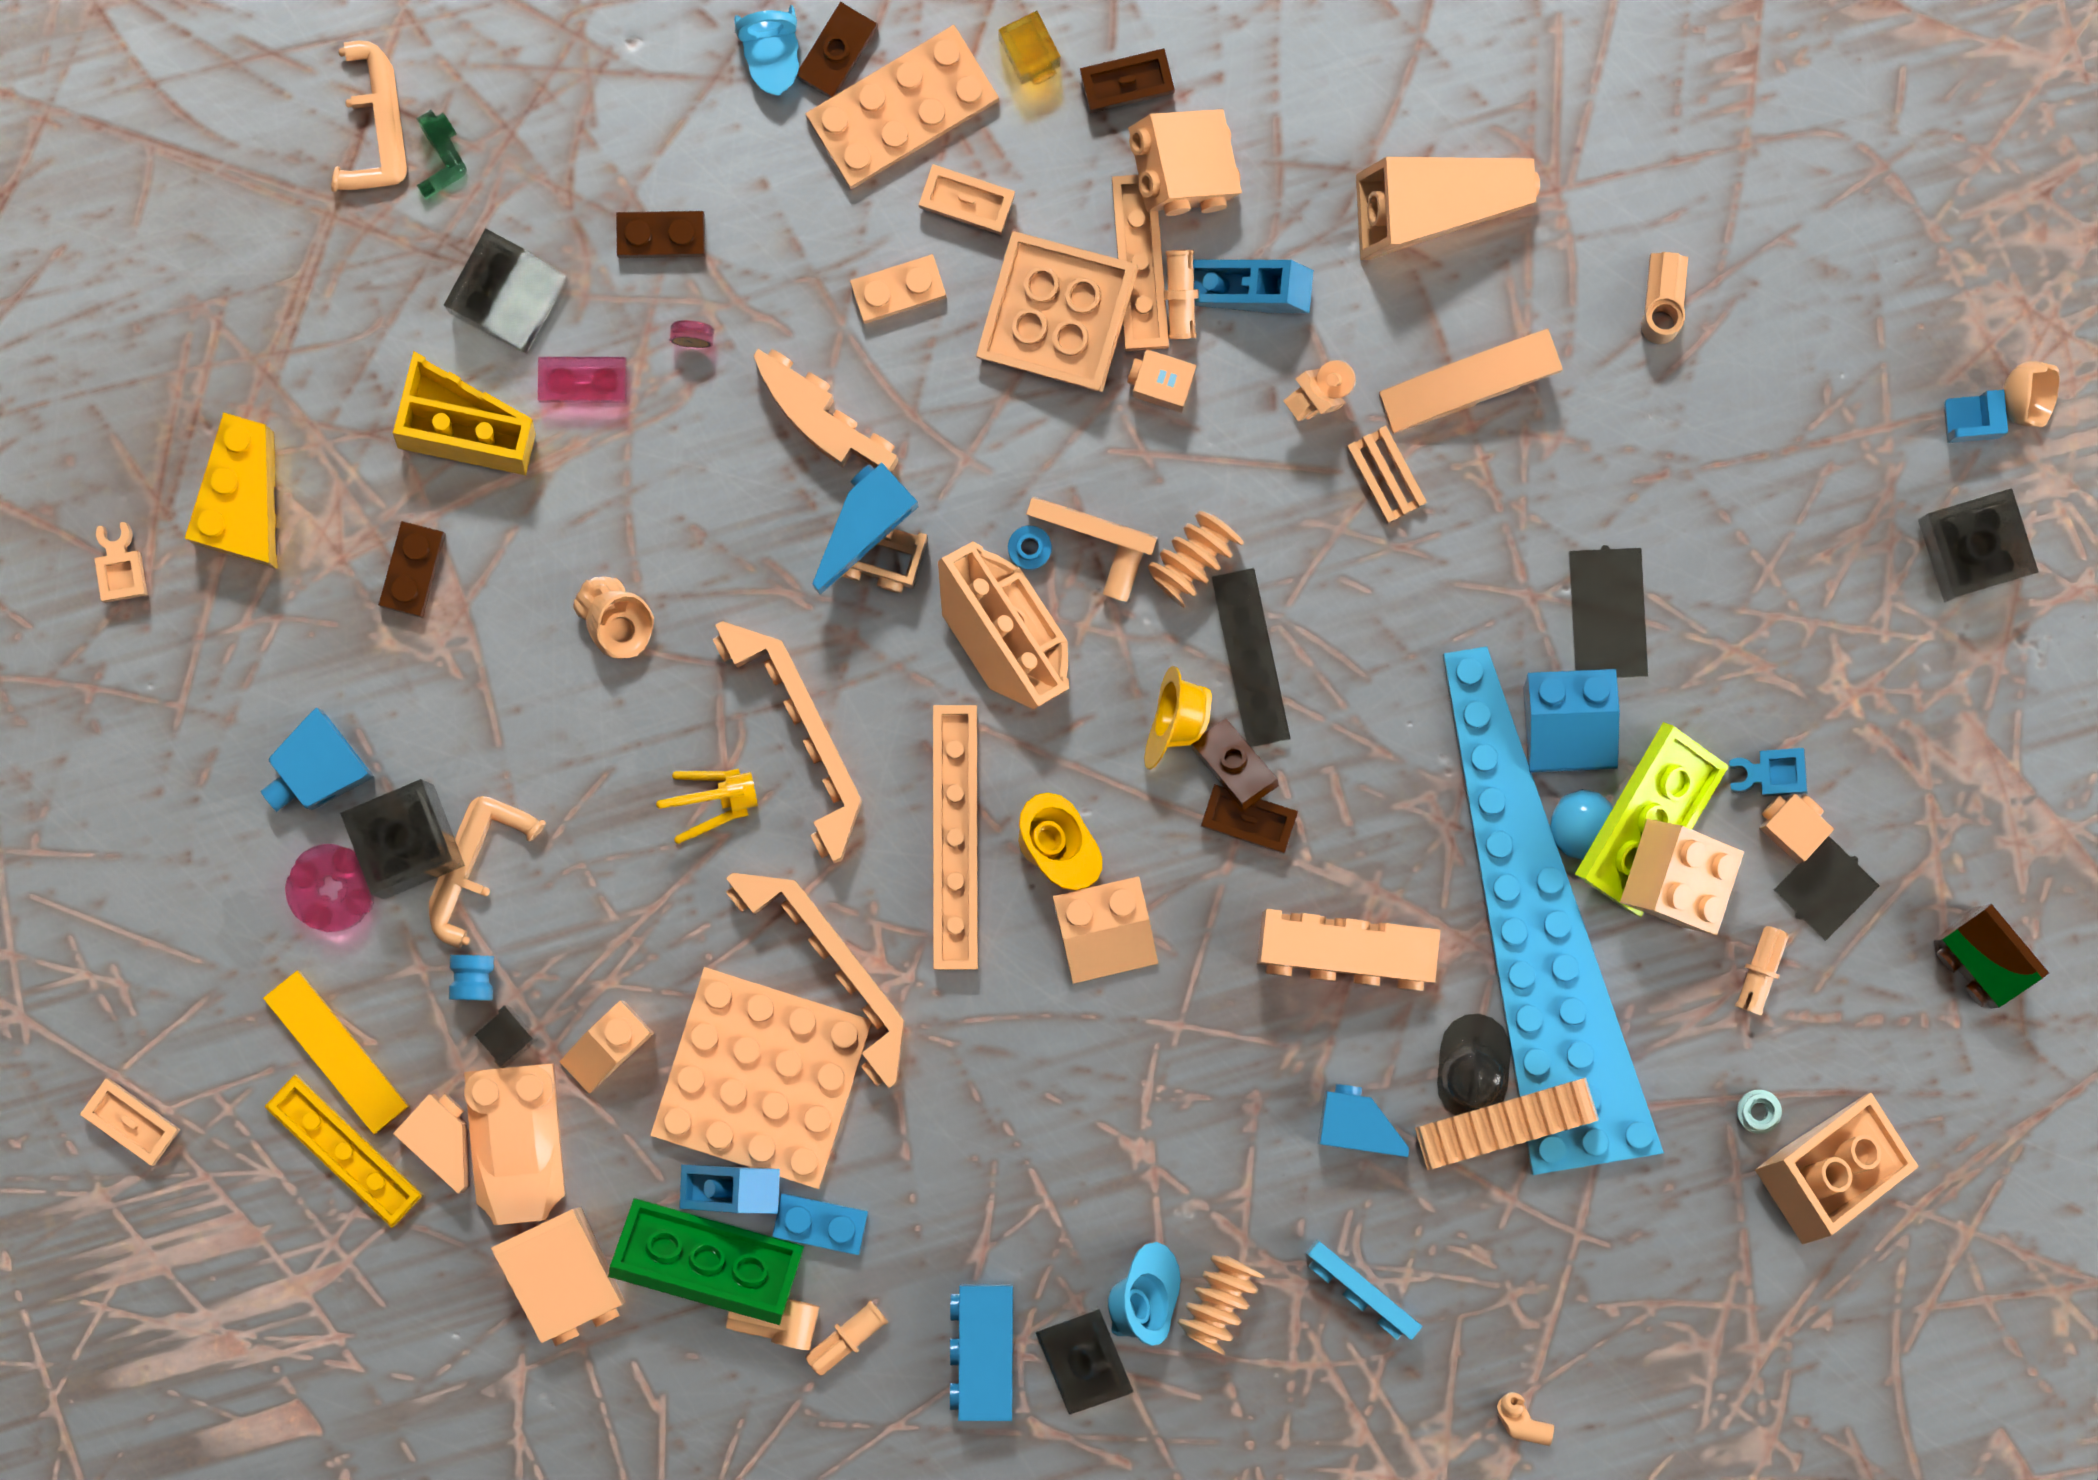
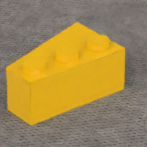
M413 351L393 429L397 448L526 476L536 437L533 420L490 394L482 393L468 385L450 371L447 373L428 362L424 356Z
M223 412L185 539L194 545L278 569L275 528H277L274 501V487H276L274 431L267 425Z

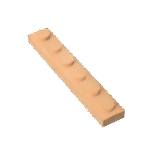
M933 705V970H978L977 705Z

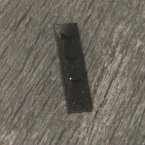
M1251 568L1212 576L1211 582L1245 741L1251 748L1288 741L1291 738L1255 569Z

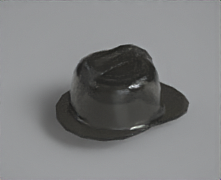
M1482 1014L1464 1015L1453 1021L1444 1032L1439 1055L1438 1095L1444 1107L1454 1115L1504 1101L1508 1088L1511 1055L1510 1043L1503 1026L1492 1017Z

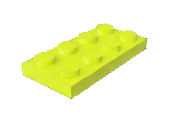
M1663 722L1579 865L1575 875L1630 913L1642 917L1644 912L1622 904L1620 901L1647 819L1681 825L1692 830L1729 766L1675 726Z

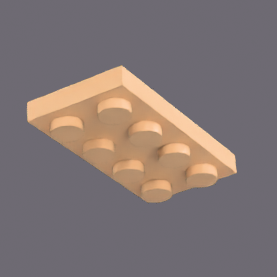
M952 25L805 114L847 185L852 190L999 102V97L955 25Z

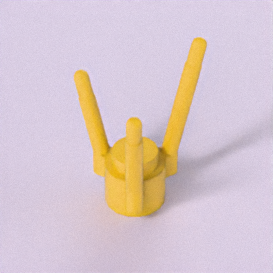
M739 768L728 771H674L672 777L675 780L725 782L717 783L718 789L676 796L656 802L657 808L662 809L720 799L722 809L731 807V810L676 835L674 841L677 844L701 835L733 819L748 816L747 808L758 806L751 772L740 774Z

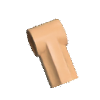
M1651 253L1649 257L1645 310L1641 321V331L1646 339L1655 344H1666L1672 341L1678 335L1685 321L1684 298L1688 257L1682 256L1679 253ZM1656 312L1667 313L1671 316L1674 326L1670 329L1658 328L1652 320V314Z
M788 1299L780 1325L729 1311L726 1328L749 1335L771 1338V1342L801 1350H810L820 1307Z

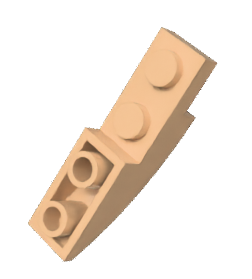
M757 349L754 359L765 385L781 411L806 440L842 468H844L851 455L854 454L875 468L882 462L892 473L899 462L897 455L892 453L895 446L875 433L868 438L856 431L855 428L858 423L838 410L833 415L829 414L828 410L832 406L834 399L832 394L827 392L830 388L827 382L810 372L807 373L806 377L801 376L790 369L793 362L774 349H771L769 354Z

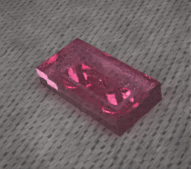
M538 357L539 403H627L626 357Z

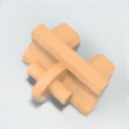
M1329 361L1320 369L1308 370L1298 376L1295 380L1301 387L1283 401L1298 421H1302L1305 418L1307 420L1311 419L1319 412L1321 414L1335 412L1346 404L1343 397L1349 395L1354 389L1356 383L1355 372L1344 361Z

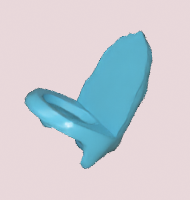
M790 5L789 12L767 10L748 14L743 18L735 15V33L743 43L744 57L748 62L752 79L766 93L780 96L783 91H787L788 87L793 85L799 71L797 58L799 45L795 36L797 18L794 6Z

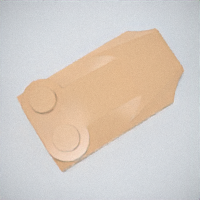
M554 1064L464 1072V1096L468 1110L476 1204L487 1213L494 1225L547 1220L555 1204L566 1196Z

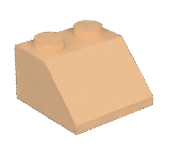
M1139 876L1053 896L1073 984L1158 964Z

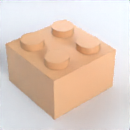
M1647 819L1620 903L1683 928L1717 935L1744 851L1681 825Z

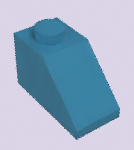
M1336 1084L1335 1092L1325 1091L1317 1144L1408 1157L1409 1147L1374 1100L1370 1097L1361 1096L1362 1087Z
M681 1164L679 1209L778 1214L780 1169Z

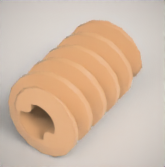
M1199 511L1195 515L1200 528L1188 523L1183 528L1188 540L1175 536L1171 541L1177 553L1166 549L1161 551L1160 557L1165 566L1151 562L1148 566L1155 583L1174 602L1183 608L1185 605L1180 597L1181 592L1195 597L1197 592L1192 581L1196 579L1205 584L1209 581L1204 568L1207 566L1217 571L1220 570L1221 567L1215 556L1217 554L1228 558L1233 556L1227 543L1232 541L1239 545L1244 544L1243 540L1226 523L1215 515Z
M1212 1255L1210 1260L1219 1269L1218 1273L1203 1272L1202 1276L1211 1286L1210 1288H1195L1194 1292L1203 1301L1202 1304L1187 1303L1186 1308L1194 1316V1319H1179L1177 1323L1186 1332L1185 1335L1225 1355V1351L1218 1345L1217 1341H1232L1233 1335L1227 1330L1225 1325L1238 1326L1241 1324V1319L1233 1310L1234 1308L1248 1310L1250 1305L1241 1294L1242 1292L1256 1294L1258 1288L1252 1283L1250 1277L1265 1278V1275L1229 1256Z

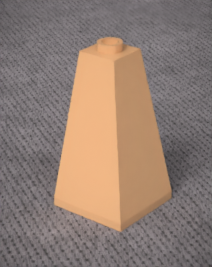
M1385 157L1356 174L1360 260H1371L1519 211L1535 203L1540 189V178L1534 168V159Z

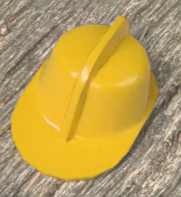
M1175 666L1168 668L1160 687L1157 711L1145 747L1144 763L1145 767L1149 770L1155 768L1160 762L1167 747L1188 746L1198 741L1205 733L1209 723L1212 701L1211 690L1182 680L1180 671Z
M1053 793L1038 794L1028 800L1020 813L1018 842L1022 854L1029 862L1039 867L1052 883L1061 888L1076 891L1091 886L1098 880L1102 871V855L1096 841L1073 804L1061 795Z

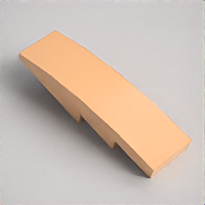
M1547 328L1379 392V396L1394 434L1473 407L1478 402L1560 373L1563 368Z

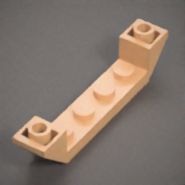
M724 621L716 624L715 626L720 635L713 638V642L724 662L732 659L735 666L739 668L769 653L771 659L763 663L775 686L782 682L784 683L791 698L783 701L794 725L803 721L810 735L809 738L803 740V743L814 764L823 761L829 777L822 781L833 803L842 800L844 807L814 821L817 832L810 836L821 858L830 855L834 863L843 860L862 799L784 643L781 640Z
M739 873L730 874L726 879L732 887L726 893L741 912L749 907L752 913L756 915L783 894L787 900L781 906L796 925L804 920L814 935L808 941L823 960L831 955L841 968V970L835 973L841 984L850 995L858 990L868 1004L862 1010L877 1030L884 1025L887 1027L889 1032L862 1052L867 1061L861 1067L876 1086L882 1082L888 1088L894 1086L898 1079L905 1020L795 880Z

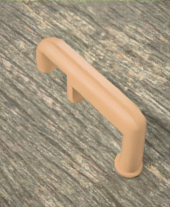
M369 41L344 42V48L339 49L341 57L345 56L346 61L367 59L372 94L351 96V99H346L345 104L346 107H353V109L373 107L381 167L345 171L336 166L332 175L331 191L336 192L337 189L359 190L399 184L407 175V163L393 66L385 53L377 45Z
M481 796L471 801L429 900L431 928L438 939L458 949L462 945L466 946L469 944L470 938L467 937V930L449 924L448 921L462 887L485 897L490 893L489 888L469 881L468 878L492 820L522 832L526 835L527 841L534 840L546 825L545 820L539 821L523 810L490 797Z

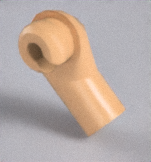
M1510 1392L1504 1395L1498 1402L1497 1411L1508 1435L1514 1439L1550 1446L1554 1434V1424L1532 1420L1524 1405L1525 1400L1520 1394Z

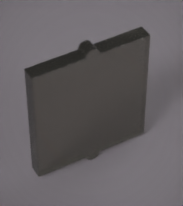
M1828 836L1805 862L1799 863L1773 890L1795 911L1796 919H1803L1826 941L1880 885L1857 864L1858 858L1856 856L1850 857Z

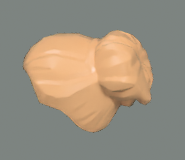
M601 576L586 580L574 599L573 608L578 617L586 620L588 632L596 646L603 654L616 659L638 656L646 648L653 630L654 616L649 606L639 596L626 592L622 582L617 578Z

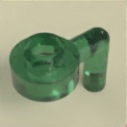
M431 109L417 117L416 120L446 167L417 184L425 200L459 180L467 172L466 165L450 139L457 135L456 131L443 112L436 116Z

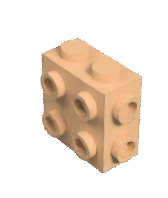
M1223 109L1149 114L1128 127L1130 134L1129 144L1135 156L1139 174V189L1144 197L1146 211L1164 210L1166 216H1175L1186 213L1191 208L1201 207L1202 213H1212L1225 209L1227 201L1242 193L1240 172L1236 167L1231 146V132L1226 123Z

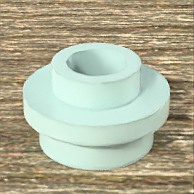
M1766 1090L1749 1091L1743 1095L1737 1106V1117L1740 1124L1747 1131L1756 1134L1772 1131L1779 1124L1782 1116L1779 1100L1775 1095ZM1756 1103H1761L1766 1108V1115L1761 1120H1756L1751 1115V1108Z

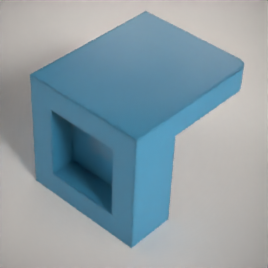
M2004 389L1986 391L1980 396L1949 398L1944 401L1947 443L2000 439L2008 433Z

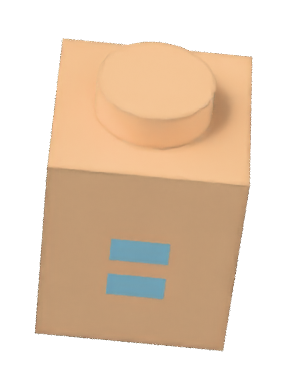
M1146 349L1143 360L1134 359L1127 383L1135 385L1132 397L1182 413L1197 365Z

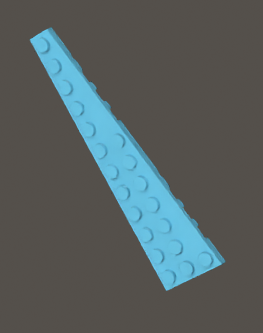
M1487 647L1444 653L1442 656L1518 1097L1586 1077L1599 1118L1598 1121L1527 1141L1531 1174L1537 1175L1663 1154L1658 1134L1562 859L1554 841L1533 776L1529 772V765Z

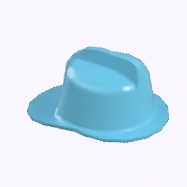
M1158 1242L1145 1244L1137 1251L1128 1276L1111 1289L1108 1297V1310L1112 1320L1111 1331L1114 1335L1119 1337H1137L1142 1343L1150 1346L1161 1344L1167 1338L1181 1282L1179 1265L1174 1254L1167 1246Z

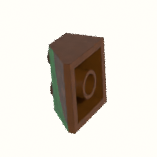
M1992 904L1973 907L1934 940L1940 948L1936 954L1941 962L1951 972L1954 973L1958 970L1969 982L1965 986L1966 991L1981 1007L1987 1004L1990 1009L2000 1008L2049 974L2048 970Z

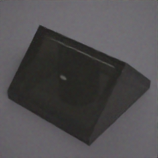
M1099 1306L1035 1332L1069 1415L1134 1392Z

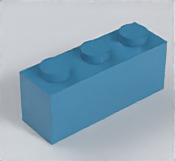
M960 1284L959 1294H951L950 1320L959 1321V1339H950V1365H959V1383H950V1410H959L958 1421H1012L1013 1284Z

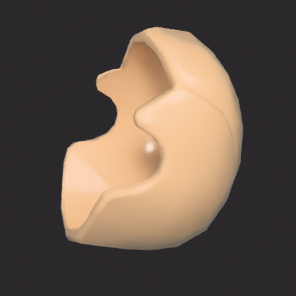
M2027 361L2018 365L2009 374L2003 389L2005 393L2006 414L2012 422L2028 427H2044L2047 424L2058 397L2060 377L2057 366L2039 361Z

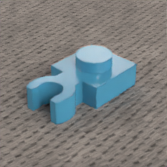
M1804 748L1759 751L1760 764H1752L1745 758H1734L1729 761L1731 769L1743 768L1748 773L1744 782L1731 783V790L1733 792L1744 793L1751 790L1754 785L1762 784L1763 797L1808 794Z

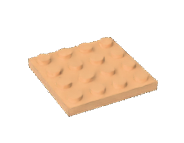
M704 967L650 1136L750 1168L780 1169L779 1177L820 1189L872 1022L867 1018Z

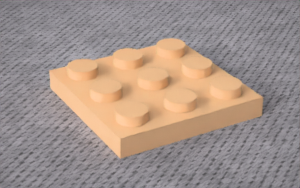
M1012 231L976 357L1003 366L1103 392L1139 266L1128 261Z

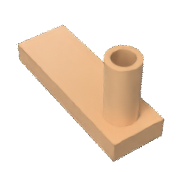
M1037 497L1031 498L1026 515L1118 544L1103 594L1128 602L1143 553L1153 554L1158 537Z

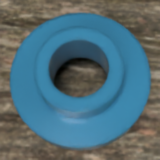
M1023 526L1017 529L1009 539V556L1020 568L1027 570L1037 569L1043 566L1051 555V540L1047 533L1039 527ZM1032 539L1037 542L1038 550L1036 553L1027 555L1022 551L1021 545L1025 540Z

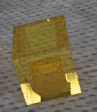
M1038 11L998 29L999 41L1021 85L1032 81L1033 85H1037L1056 75L1055 68L1060 67L1061 56Z

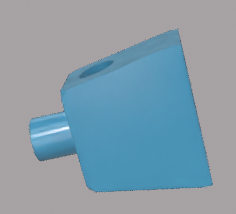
M315 708L268 759L280 776L261 790V793L276 812L296 797L306 809L314 810L369 781L374 775L323 710Z

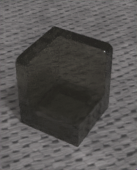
M504 1005L498 1010L499 1014L475 1034L478 1040L495 1058L494 1062L499 1068H506L538 1040L510 1006Z

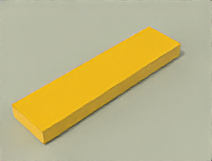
M296 970L263 998L374 1135L410 1107L300 970Z
M297 1074L264 1106L391 1228H394L424 1196L419 1189Z

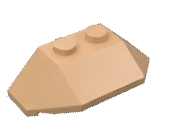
M974 541L941 558L938 561L942 616L989 689L1032 709L1038 708L1068 690V641L1020 567L997 554L983 550V546Z

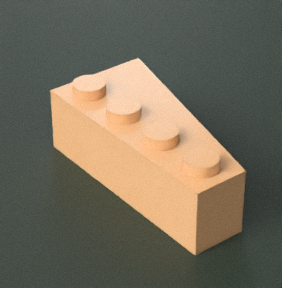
M1265 909L1262 912L1257 964L1266 965V974L1292 976V970L1295 968L1310 970V979L1336 981V974L1340 973L1354 975L1353 983L1380 986V978L1398 980L1397 988L1424 991V983H1435L1440 930L1390 923L1371 924L1369 921L1348 918L1326 919L1324 916L1307 913H1291L1289 915L1282 914V910Z

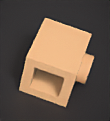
M1792 794L1785 800L1780 795L1777 796L1762 812L1761 815L1767 820L1759 827L1762 832L1798 864L1805 862L1834 830L1821 817L1824 810L1806 794L1801 798L1797 794Z

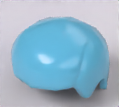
M1584 789L1562 797L1554 809L1550 825L1557 847L1567 856L1583 860L1612 811V804L1599 792Z

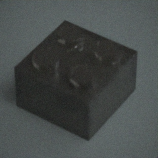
M2012 488L1937 510L1918 519L1944 603L2023 580L2039 572Z
M423 779L340 813L371 895L385 900L465 866L435 786Z

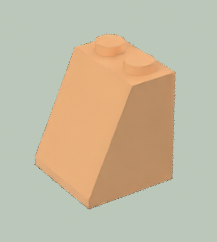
M582 1207L571 1209L491 1247L496 1260L541 1343L552 1339L555 1346L560 1345L578 1336L579 1333L576 1327L591 1319L595 1327L620 1316L616 1308L626 1302L616 1280L608 1277L610 1267Z

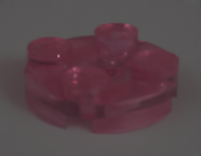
M322 844L306 850L298 857L291 869L290 875L287 877L285 893L292 913L310 928L325 932H341L357 925L372 910L376 893V882L370 865L356 851L335 844ZM327 876H331L335 882L341 881L343 887L338 891V898L331 901L328 895L321 896L319 893V888L325 886L324 878Z

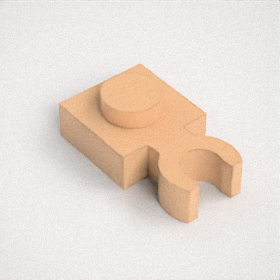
M120 522L121 536L116 541H109L106 527L97 526L96 528L97 541L102 547L106 548L107 555L94 558L100 598L104 603L148 595L141 552L138 550L128 552L127 549L132 541L133 534L130 525L126 522Z

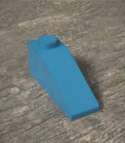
M1193 260L1194 289H1199V298L1195 299V306L1265 313H1310L1314 270L1293 260Z
M882 462L875 469L870 464L867 465L851 480L854 487L848 492L812 583L814 589L820 595L919 507L917 500Z

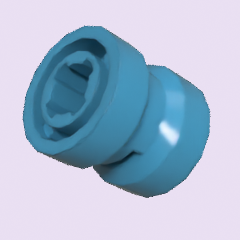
M450 955V969L454 973V982L449 986V999L493 1001V986L489 983V974L494 970V956Z

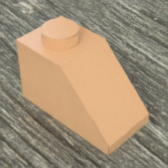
M620 1000L578 1040L559 1062L590 1094L655 1033L625 1001Z
M429 1094L393 1134L458 1194L464 1193L470 1186L467 1123L459 1117L464 1110L447 1094H444L441 1098L436 1094Z

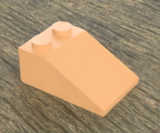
M1868 1093L1782 1148L1756 1168L1755 1171L1803 1245L1836 1233L1919 1166L1873 1094Z

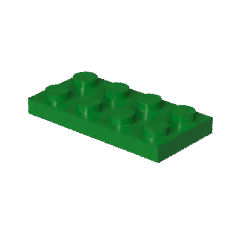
M634 1198L610 1264L608 1277L780 1325L804 1246Z

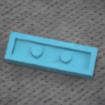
M1316 1239L1306 1252L1313 1259L1308 1266L1327 1283L1335 1277L1344 1284L1347 1290L1342 1295L1362 1312L1368 1305L1382 1316L1377 1324L1396 1340L1402 1334L1412 1340L1423 1327L1319 1240Z

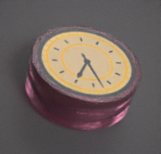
M690 320L676 321L671 324L669 337L671 343L687 348H709L713 346L714 328L711 325Z

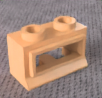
M894 529L877 544L911 555L906 575L858 561L841 577L860 581L861 574L878 578L877 587L895 593H902L904 586L913 589L928 542L927 534L918 532L917 536Z

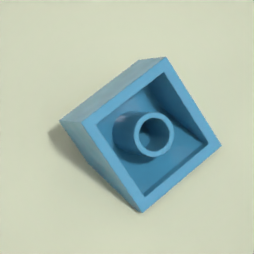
M1616 669L1528 673L1523 693L1529 772L1617 769L1620 710Z

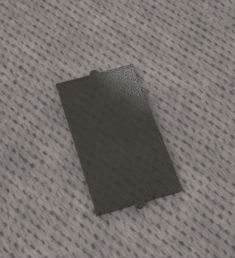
M1603 545L1600 550L1569 551L1575 671L1616 669L1617 678L1648 677L1641 548L1610 549L1609 546Z

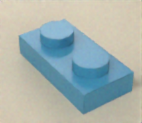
M781 1193L772 1237L859 1255L868 1211Z

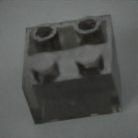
M485 228L447 297L444 307L451 315L527 354L568 277L524 248Z

